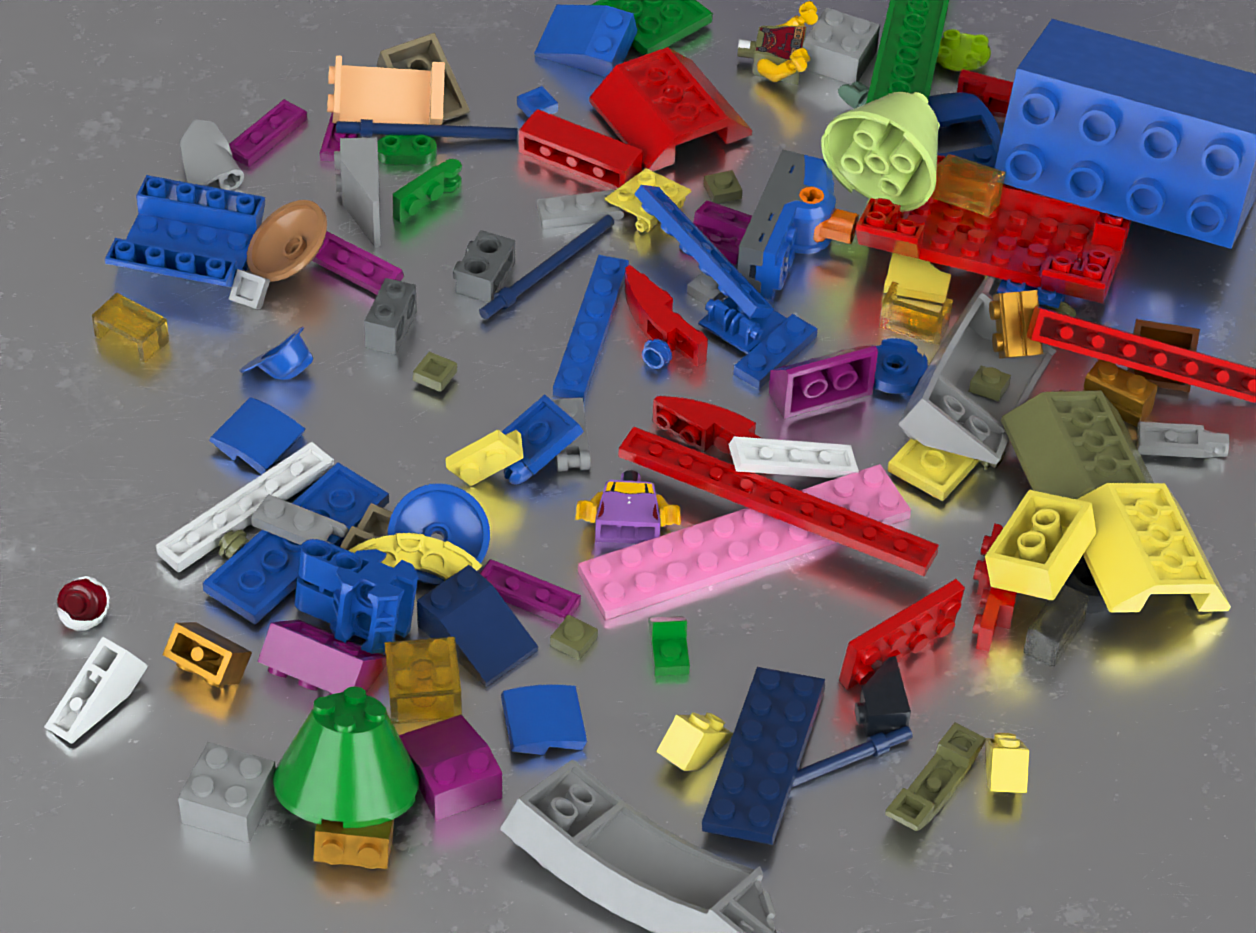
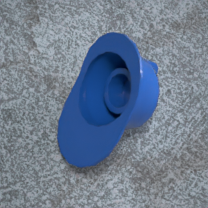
M300 327L281 344L253 359L239 371L242 373L258 366L273 378L280 380L292 379L300 374L313 361V355L300 336L304 327Z

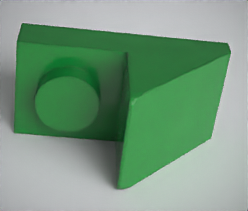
M683 616L649 618L654 675H688L690 672V662L687 646V619Z

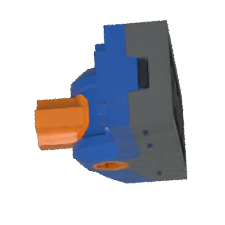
M782 149L739 245L737 270L763 298L772 300L775 291L782 289L786 280L787 270L793 264L795 253L810 254L825 249L832 240L848 244L853 242L859 214L835 208L836 198L834 195L833 174L824 159Z

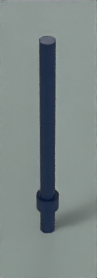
M361 119L360 122L336 121V133L360 134V137L372 138L373 135H426L429 137L517 140L518 135L517 128L374 123L373 119Z
M610 215L604 216L512 286L499 290L494 294L493 300L479 309L480 316L487 320L499 310H505L516 302V298L613 226L614 219Z
M906 725L887 734L880 732L868 737L865 743L801 768L797 771L793 787L868 756L878 757L888 753L890 747L912 739V731Z

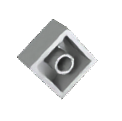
M825 8L803 43V48L806 49L811 58L807 62L806 70L851 85L855 81H859L877 52L880 24Z
M207 742L178 797L181 822L249 843L275 793L273 788V775L276 768L275 761Z

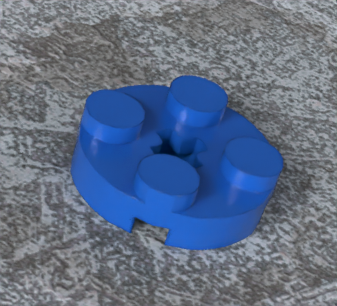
M897 338L882 340L881 345L876 346L878 354L873 390L905 396L912 395L928 367L927 357L925 354L922 356L917 351L918 346L910 341ZM893 363L899 364V368H892L891 366Z

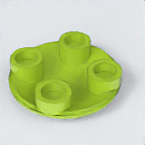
M956 29L946 30L943 33V38H941L937 63L953 71L978 69L990 59L989 39L985 35L960 33Z

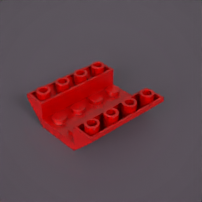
M669 47L616 65L589 97V102L623 143L643 150L642 166L644 169L647 168L651 171L675 164V146L716 131L726 144L751 136L753 132L691 59Z

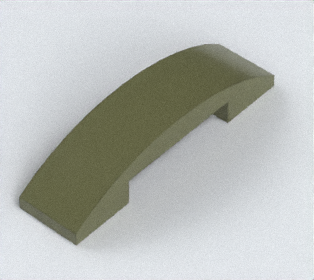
M954 722L939 741L935 755L908 789L903 788L886 809L885 815L915 831L922 829L936 816L960 785L981 751L986 738Z

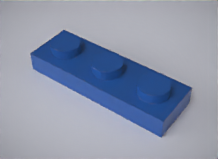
M791 314L734 365L733 375L759 390L770 380V370L786 366L817 338L818 328Z

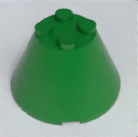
M352 686L346 688L344 692L319 697L314 700L313 709L275 768L273 788L279 802L291 813L304 820L321 825L322 819L343 822V828H361L388 822L406 812L415 802V795L419 789V776L386 711V707L377 699L366 695V691L363 688Z

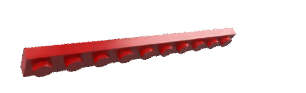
M633 426L619 447L618 457L921 576L926 575L938 554L939 545L756 473L738 472L735 466L640 428Z

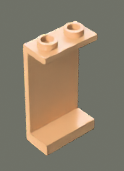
M336 56L335 66H329L328 84H334V94H328L327 112L333 113L332 123H336V121L360 122L361 119H373L374 123L442 125L445 62H432L431 71L342 65V56Z

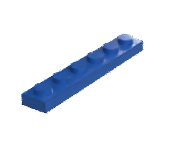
M640 185L634 195L642 202V208L650 215L655 216L661 222L660 227L662 230L674 236L680 243V249L687 255L692 256L699 263V269L719 284L718 289L720 292L737 303L738 311L750 319H767L774 308L660 187Z
M598 255L553 385V396L563 398L583 397V401H585L625 281V267L629 265V260Z

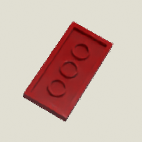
M954 579L848 643L838 681L846 690L857 684L864 685L889 657L896 656L899 663L902 657L910 652L917 653L921 651L935 637H944L949 634L955 627V619L962 605L961 600L965 587L957 579Z

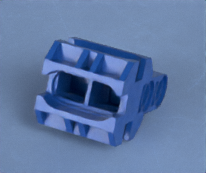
M310 539L303 542L300 549L294 604L298 610L330 623V629L337 640L346 643L353 635H357L366 639L361 645V650L371 654L391 652L397 644L395 634L405 637L411 630L418 574L413 564L401 560L394 568L381 563L386 558L387 553L377 549L360 550L353 553L323 540Z

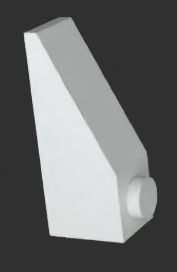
M102 637L44 727L72 744L131 694L148 665L129 651Z

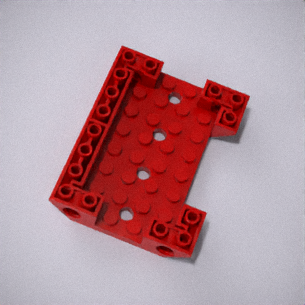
M937 155L935 190L923 206L915 210L900 212L901 205L894 204L885 198H871L856 225L859 245L1003 280L1010 279L1011 282L1026 283L1028 286L1041 287L1044 290L1056 291L1057 293L1104 304L1122 256L1132 220L992 181L994 169L980 168L971 162H954L945 156Z

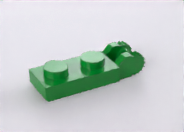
M453 158L446 160V162L433 166L394 192L393 218L401 223L411 215L417 214L421 208L431 201L438 200L444 192H454L462 184V178L459 176V172L462 170L461 162Z

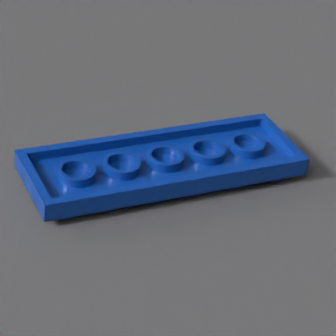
M338 462L292 504L343 523L347 526L349 532L352 526L357 528L371 503L384 508L389 503V493ZM261 530L203 582V591L253 624H256L296 588L301 545ZM331 534L326 541L340 547L345 537Z

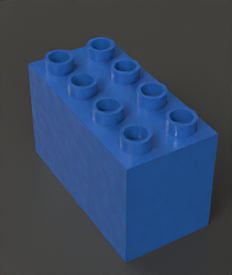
M1051 19L1016 69L992 181L1232 249L1256 199V74Z

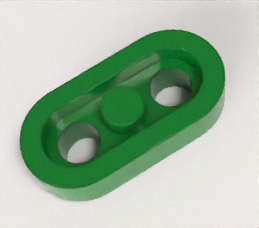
M387 135L377 141L378 160L384 164L423 165L431 163L437 156L436 141L426 135Z

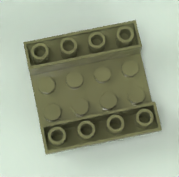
M1101 390L1042 392L1006 413L1001 418L1002 425L1033 491L1078 499L1106 483H1154L1120 413Z

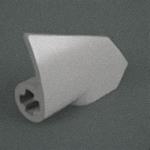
M194 119L179 142L187 183L206 186L216 181L221 189L232 191L238 188L244 181V173L233 159L226 138L213 121Z

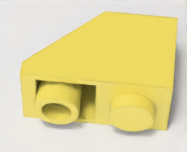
M692 712L691 715H676L656 752L684 771L700 770L731 739L733 733L723 727L725 722L712 713L707 712L706 715H699Z
M995 733L994 738H986V779L989 790L994 792L1027 793L1029 749L1020 739H1016V734Z

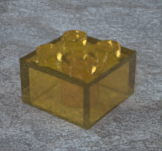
M455 637L384 642L390 717L393 724L446 720L462 714L461 685Z

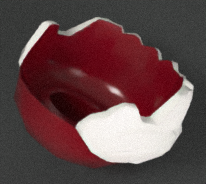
M89 576L79 577L64 585L58 594L56 604L59 618L65 626L77 631H84L102 623L110 608V596L106 586Z

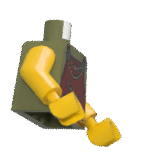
M812 1L803 3L799 7L801 16L795 15L784 24L759 27L756 41L739 39L737 57L754 59L753 73L756 76L765 77L772 82L781 81L798 85L800 72L806 70L807 62L811 59L806 49L803 48L807 28L804 23L812 25L817 22V8Z

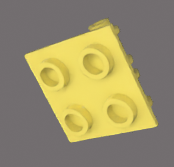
M645 168L608 195L605 201L637 216L635 226L638 231L649 232L657 225V222H661L655 216L647 213L641 206L642 202L634 195L640 185L660 187L679 209L683 207L686 200L685 196L691 193V189Z

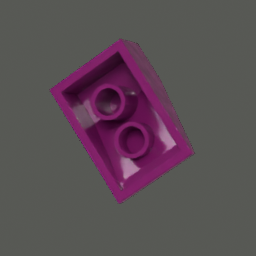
M462 714L399 735L417 770L419 789L435 821L502 798V771L488 744Z

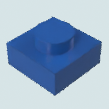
M543 86L517 96V106L528 118L536 109L549 114L558 112V102Z

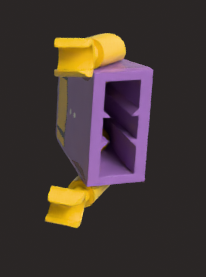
M629 470L621 474V480L607 481L604 491L597 492L590 501H578L575 520L583 519L590 521V523H595L596 519L595 542L638 544L659 537L660 523L661 527L672 525L673 523L681 525L680 506L669 505L662 495L656 494L653 483L640 481V474Z

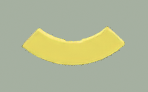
M396 533V535L372 538L348 550L355 553L360 550L377 549L387 553L386 558L381 562L394 568L401 560L413 564L415 570L433 574L444 581L468 565L472 566L476 571L482 567L473 556L448 541L444 542L436 538L424 536V534Z

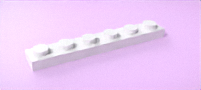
M310 442L156 544L157 554L178 573L218 547L220 540L226 533L231 530L234 532L240 529L243 530L251 525V516L268 494L285 501L329 471L334 466V459L316 444Z

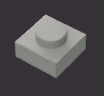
M237 269L228 299L261 310L270 279Z
M703 272L687 285V294L705 305L710 299L714 301L719 299L721 301L726 296L718 289L719 284Z

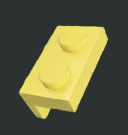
M496 430L446 457V469L472 486L524 458L521 433L514 430L505 435L500 430Z

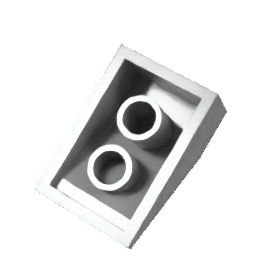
M377 137L340 138V151H334L335 170H341V174H336V192H342L343 206L374 247H381Z

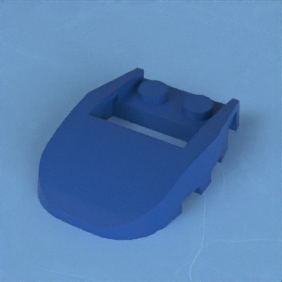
M958 92L929 96L928 105L934 111L940 127H948L961 122H976L981 119L989 137L992 139L991 145L940 154L937 151V155L945 156L950 161L959 163L971 162L980 168L993 170L995 168L1001 134L997 121L985 104L977 96L970 93Z

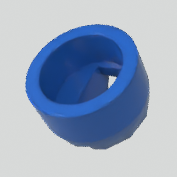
M521 460L504 468L503 472L504 478L509 479V483L513 485H521L532 476L530 470Z

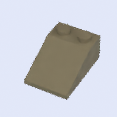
M435 33L380 51L377 67L431 71L432 62H445L442 122L470 112Z

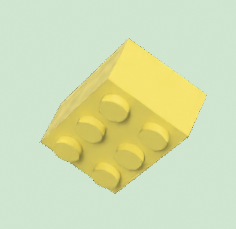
M1028 490L985 555L991 587L1054 601L1096 535L1092 503Z

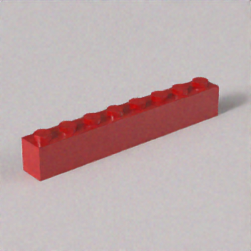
M1038 306L1034 308L1026 335L1030 340L1256 403V368Z

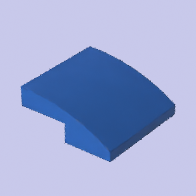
M250 397L210 437L209 441L233 461L240 457L262 475L303 435L305 428L278 409Z
M533 685L502 692L501 700L511 752L545 755L549 747L583 750L587 743L576 686Z

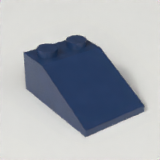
M470 565L417 599L418 627L485 687H488L538 651L536 642L495 587Z

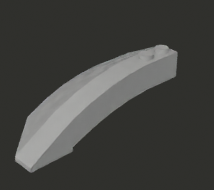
M573 759L519 797L500 828L503 833L510 837L513 843L522 847L542 867L548 869L582 895L614 914L651 932L782 933L781 930H776L773 922L776 912L769 892L763 891L760 882L763 878V873L760 866L754 870L721 858L657 825L628 805Z

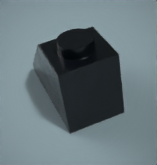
M896 656L889 657L862 687L860 703H855L857 724H863L866 738L880 732L887 734L906 725L909 726L911 710Z

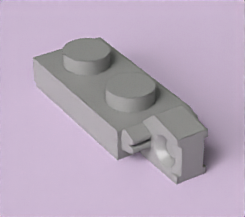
M1140 421L1137 425V449L1143 455L1194 458L1227 457L1229 434L1211 433V431L1204 429V425Z

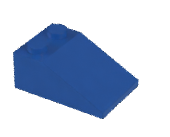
M556 4L534 54L537 57L607 77L616 65L624 63L637 34L634 13L607 5Z

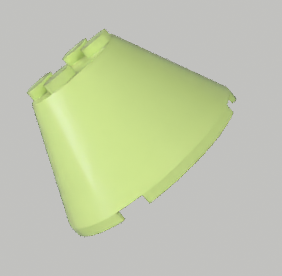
M906 92L890 93L835 117L828 124L822 136V154L834 177L850 193L856 190L869 198L868 202L871 198L888 199L894 204L901 205L900 212L915 210L923 206L935 190L938 130L940 124L934 111L928 105V99L919 92H914L913 94Z

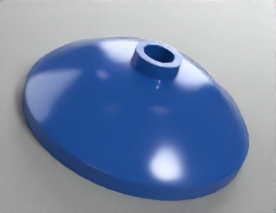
M448 484L424 485L409 492L396 505L388 525L387 536L396 535V533L424 534V536L428 537L435 533L440 534L444 542L448 541L463 549L480 564L485 558L490 542L489 522L479 502L466 491ZM416 570L418 581L431 585H440L444 582L443 579L433 574Z

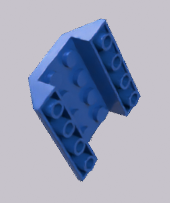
M146 175L136 195L138 206L137 218L126 240L115 238L105 257V264L232 287L237 269L246 271L248 268L247 251L253 235L262 224L265 197Z

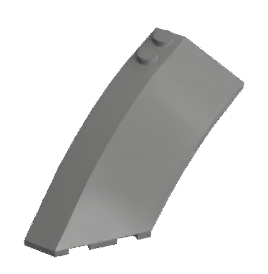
M987 276L928 365L898 425L909 438L918 440L924 446L997 464L1009 439L1001 422L1002 416L1027 401L1037 381L1057 351L1054 346L1042 343L1043 354L999 359V352H994L992 345V335L997 333L996 320H991L989 303L994 301L993 295L998 294L997 290L1002 279ZM981 365L993 367L1011 375L1010 385L999 401L968 392L970 381Z

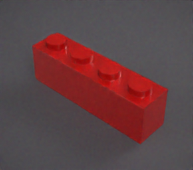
M536 109L519 129V153L610 189L617 190L642 171L643 150L539 109Z

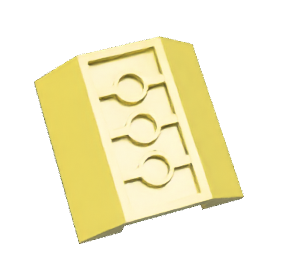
M1106 483L1076 499L1092 503L1096 535L1085 550L1083 557L1110 613L1140 612L1150 594H1190L1199 612L1229 611L1231 606L1181 506L1165 483Z

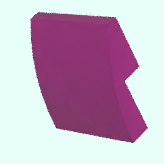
M706 200L695 211L694 225L731 264L736 265L738 263L739 245L752 215Z

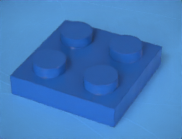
M545 394L502 431L505 435L514 430L521 433L524 457L521 461L533 475L584 432L572 417Z

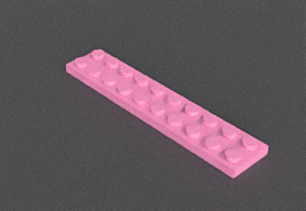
M881 464L861 470L858 473H851L800 490L889 526L910 519L911 515L910 507ZM745 508L578 563V573L606 621L836 544L837 542L753 509Z

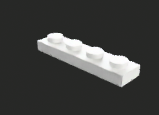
M735 436L728 444L735 469L738 472L839 478L859 472L851 445Z

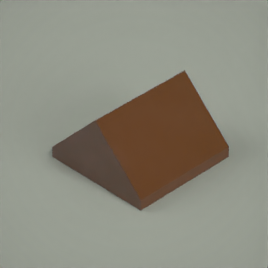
M1140 319L1135 320L1133 334L1197 351L1200 329ZM1127 367V371L1143 376L1146 380L1157 384L1158 388L1190 392L1191 385Z

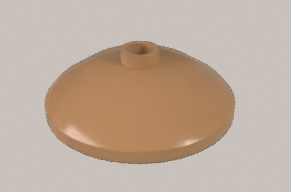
M298 200L280 207L268 216L256 230L248 247L247 265L250 271L273 282L287 279L303 270L315 258L326 236L327 218L323 209L313 201Z

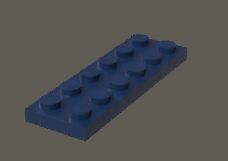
M762 667L756 668L702 819L703 832L773 845L825 691V679Z

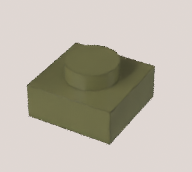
M733 170L704 176L703 185L712 202L720 204L742 199L743 190Z
M428 352L414 369L413 381L442 392L457 373V363Z
M981 365L970 381L968 392L999 401L1010 385L1011 375L1001 372L996 368Z
M568 615L550 636V646L580 660L598 638V629Z

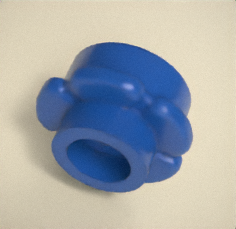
M659 339L648 340L644 344L642 358L649 367L660 369L663 365L667 366L669 364V361L672 359V352L665 341Z

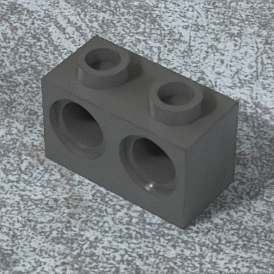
M480 230L475 240L468 243L463 260L458 261L454 267L453 279H456V293L488 303L493 300L494 294L499 291L515 264V240Z
M385 278L364 321L366 348L393 355L397 354L417 312L415 284Z

